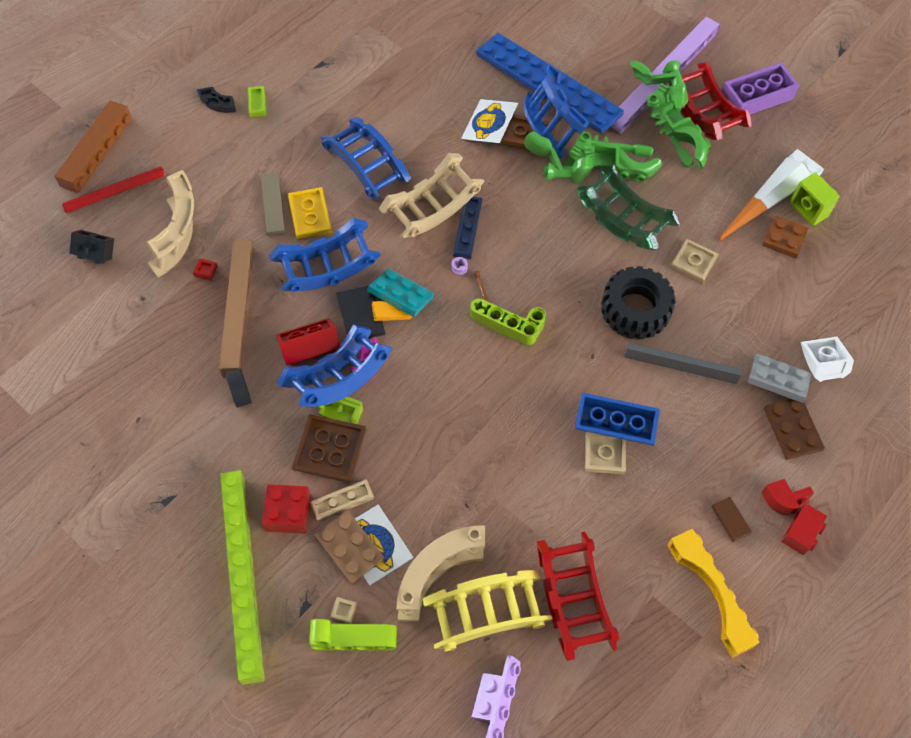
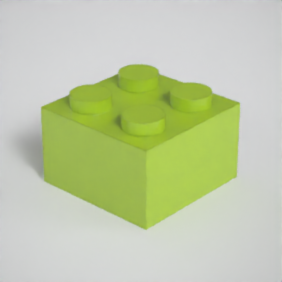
M814 172L799 182L789 203L812 226H815L829 217L840 195L822 177Z

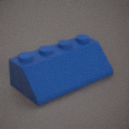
M582 393L575 429L654 446L660 409Z

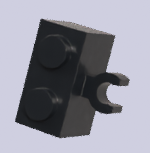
M85 230L71 232L69 254L77 255L76 257L79 259H91L94 263L104 264L112 259L114 238Z

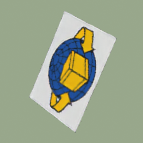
M480 99L461 139L500 143L518 103Z
M379 504L355 518L385 558L363 575L369 586L414 558Z

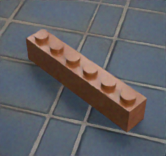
M109 100L56 173L55 178L60 187L79 193L86 185L89 177L94 174L99 163L103 161L116 139L122 134L126 125L130 123L132 117L128 106Z

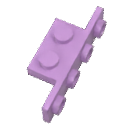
M510 655L507 656L502 676L483 673L472 717L477 720L490 722L486 738H504L503 731L506 720L509 717L511 699L515 694L516 680L521 670V662Z

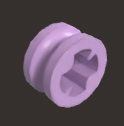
M463 257L453 259L451 263L452 271L457 275L465 274L468 271L467 260Z

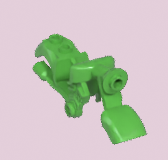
M631 60L630 65L633 68L635 78L641 80L645 85L661 84L658 90L649 95L647 99L648 107L654 108L651 112V117L658 121L655 123V126H664V129L659 131L660 134L666 133L670 137L678 151L679 158L685 167L688 168L692 167L693 159L679 142L692 144L696 148L694 155L697 160V167L703 169L707 162L711 144L706 137H702V131L698 124L694 125L690 117L684 119L681 115V109L688 102V93L679 71L680 62L678 60L670 61L663 69L664 74L653 75L645 64ZM663 83H671L672 86H668Z
M533 131L526 136L524 141L525 147L533 154L546 158L549 156L551 163L549 162L548 166H544L543 169L545 181L553 178L570 177L572 183L578 184L589 175L594 167L602 166L609 169V177L611 178L616 176L620 179L644 182L652 177L662 165V161L659 158L640 163L629 158L624 152H631L633 155L649 158L653 154V148L650 146L608 142L607 137H604V141H598V135L591 139L590 133L586 131L579 134L577 142L569 153L570 157L564 166L561 165L557 153L552 148L548 138L542 137Z

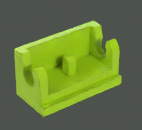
M350 397L318 407L320 408L319 416L353 424L358 423L363 412L362 402Z

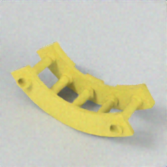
M517 571V576L507 577V573L486 576L457 584L458 589L447 592L446 589L422 598L424 607H434L436 609L444 639L434 644V649H444L446 652L456 649L458 644L485 635L524 627H533V629L545 627V623L552 620V615L540 616L532 588L533 582L541 578L539 571ZM514 586L524 588L532 617H520L513 591ZM502 588L505 591L512 620L497 623L489 594L492 589ZM478 593L481 595L489 625L473 630L465 599L469 595ZM455 600L458 603L465 632L452 637L445 607L447 603Z

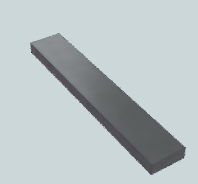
M628 343L624 356L625 358L737 384L742 370L633 343Z

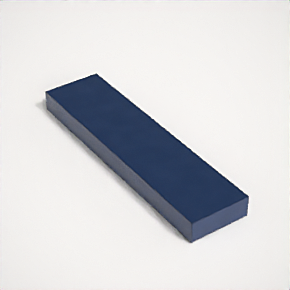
M472 197L462 208L453 257H463L465 259H471L482 205V198Z

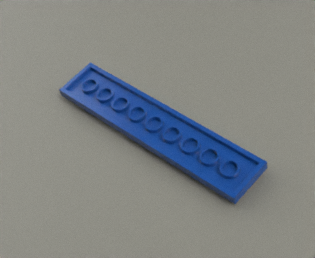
M497 33L476 50L477 56L534 92L541 84L543 72L549 64L500 33ZM561 72L559 88L563 90L568 99L566 101L567 105L570 108L574 107L589 121L588 126L603 134L623 116V109Z

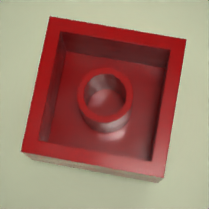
M267 484L262 518L265 532L306 534L311 497L308 486Z

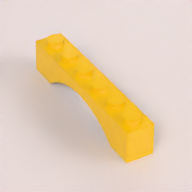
M691 529L671 538L667 545L677 563L695 572L713 592L722 617L721 640L731 657L733 658L759 644L756 630L750 627L747 622L745 611L737 605L733 591L727 588L723 574L713 564L712 555L704 549L700 535Z

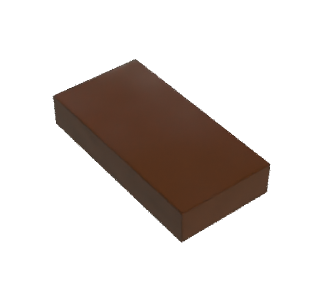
M731 497L712 505L713 511L732 542L752 532Z

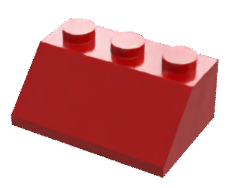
M330 318L276 334L286 365L290 364L293 366L301 363V360L316 359L323 353L332 354L341 347L336 328Z

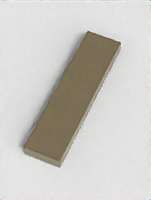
M279 174L261 175L267 236L285 234Z

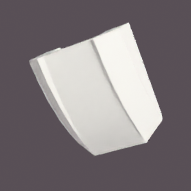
M838 337L800 342L806 362L813 376L818 381L836 378L843 379L851 372L854 359Z

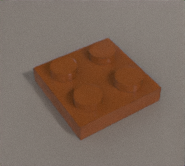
M774 215L762 246L797 258L808 227Z

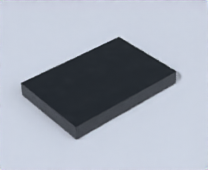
M368 286L336 293L347 335L353 324L369 328L371 333L368 338L385 335L383 322L374 320L372 302L376 301V297L368 292Z

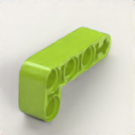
M480 298L473 300L470 305V317L473 321L524 345L534 344L545 324L546 312L539 307L531 309L525 319Z
M313 619L310 622L309 644L315 650L396 649L397 626L331 624L326 619Z

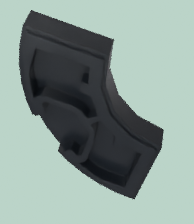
M213 86L197 89L201 102L208 108L222 113L236 112L233 96L221 95L215 91Z

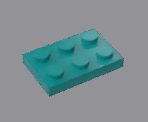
M389 268L368 286V292L412 317H415L434 297L433 292Z

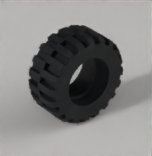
M631 266L626 267L625 271L624 269L617 271L607 282L601 301V312L604 315L605 322L610 323L609 327L612 330L616 329L618 331L617 334L621 336L623 334L627 335L630 339L634 337L644 339L645 336L651 338L655 336V333L659 334L669 323L676 302L674 289L672 286H669L670 282L668 279H663L661 273H655L651 268L643 269V266H637V268ZM629 294L642 295L652 303L654 309L645 312L632 310L623 302L622 297Z

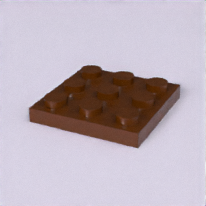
M309 414L292 470L351 483L366 433V426Z

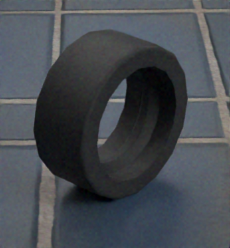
M241 369L226 372V379L236 407L251 404V398Z

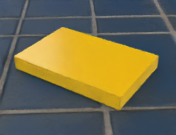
M322 187L288 193L297 240L332 233Z

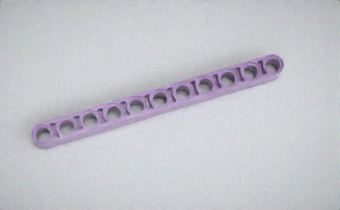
M705 17L652 74H664L663 69L665 65L674 60L680 62L679 71L681 72L714 38L721 24L709 17ZM642 82L619 106L624 110V114L610 128L622 134L648 107L647 99L649 95L658 90L661 84L645 85Z

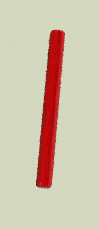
M161 166L64 202L62 204L63 209L66 213L161 178L165 176V172Z

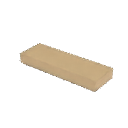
M367 479L310 501V504L318 522L374 499V495Z

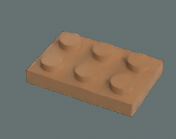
M348 510L314 534L350 584H353L385 559Z

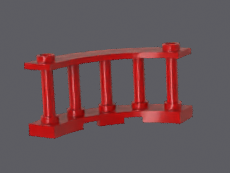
M709 62L698 63L699 70L682 76L683 82L701 76L705 88L688 94V102L681 109L685 118L690 117L694 125L698 124L705 137L719 140L723 138L722 131L733 126L752 127L749 111L732 104L721 92L714 79ZM709 94L713 100L711 104L697 108L692 102L693 99ZM716 108L722 112V115L712 119L703 114ZM728 119L730 120V121H727V122H725V123L720 124V122H723V121L728 120Z
M585 531L581 532L582 543L552 549V547H548L545 540L537 541L539 565L543 567L546 578L542 579L550 615H552L554 629L558 628L562 637L558 638L566 661L575 659L574 650H577V647L608 640L612 650L615 651L617 650V641L619 640L618 630L616 627H613L601 596L593 560L594 542L592 539H589ZM583 551L585 566L557 572L553 570L552 560L554 557ZM587 574L591 590L563 596L557 593L555 583L558 580ZM590 598L594 599L597 613L570 619L564 617L561 608L563 604ZM598 621L601 622L604 630L601 633L578 638L571 636L569 632L570 627Z

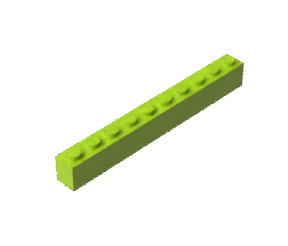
M238 470L220 473L238 680L242 685L265 680L246 485L242 471Z

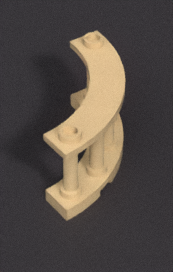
M448 153L434 170L435 174L429 180L425 178L413 186L414 190L408 193L403 191L387 195L379 210L382 213H394L406 226L402 234L403 238L415 237L441 224L460 210L481 190L484 180L471 179L461 169L459 163L463 157L459 153ZM453 171L467 185L459 195L447 183V178ZM438 186H442L453 199L444 208L431 194ZM422 198H426L437 212L426 217L415 203ZM410 208L419 220L411 222L401 209Z
M183 170L167 177V183L173 192V196L166 199L173 213L170 224L159 235L147 241V246L156 257L148 262V266L157 278L166 274L179 263L185 255L192 238L194 198L191 184Z
M485 525L464 527L442 535L416 556L406 571L400 585L396 610H399L398 622H419L423 604L422 598L426 596L431 585L446 573L447 570L468 562L483 561Z

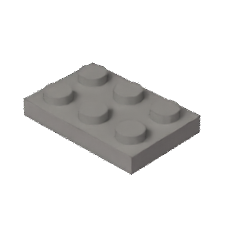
M756 353L747 383L804 403L807 397L811 373Z

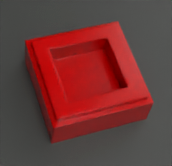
M199 258L193 271L194 277L211 281L218 267L217 262Z

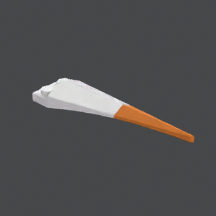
M795 150L789 157H786L720 236L719 241L767 209L794 194L801 180L814 172L820 176L824 168L800 150Z

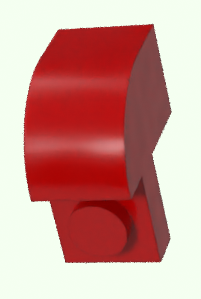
M785 478L766 485L761 492L769 507L782 515L795 514L800 506L810 502L809 499L814 494L811 486L792 493Z

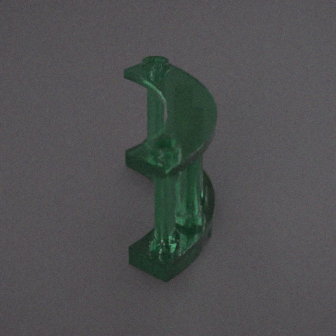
M614 165L600 166L599 168L603 176L593 186H579L576 189L579 198L587 209H592L596 214L595 218L611 233L626 242L630 240L637 243V247L656 250L659 247L656 236L667 225H680L676 213L672 209L653 205L637 195L623 181ZM608 182L615 192L602 202L596 192ZM620 196L629 206L617 217L608 207ZM635 209L645 215L635 226L624 222ZM651 219L659 222L652 231L641 230Z

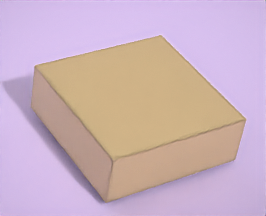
M337 597L330 618L351 624L357 608V602Z

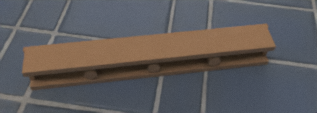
M233 239L219 365L223 378H226V372L239 368L243 371L254 259L252 240Z

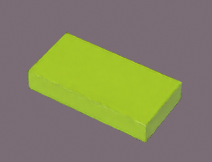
M264 86L248 87L250 117L267 116Z

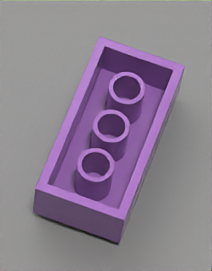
M780 62L724 82L721 92L732 104L741 109L748 110L751 115L794 99L799 84L783 63Z

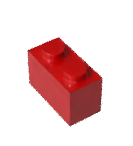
M804 503L795 515L781 542L802 555L808 550L813 551L818 543V540H816L817 535H821L827 526L824 523L827 515Z

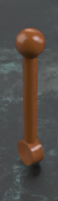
M475 271V277L478 281L483 300L489 302L481 282L480 273Z

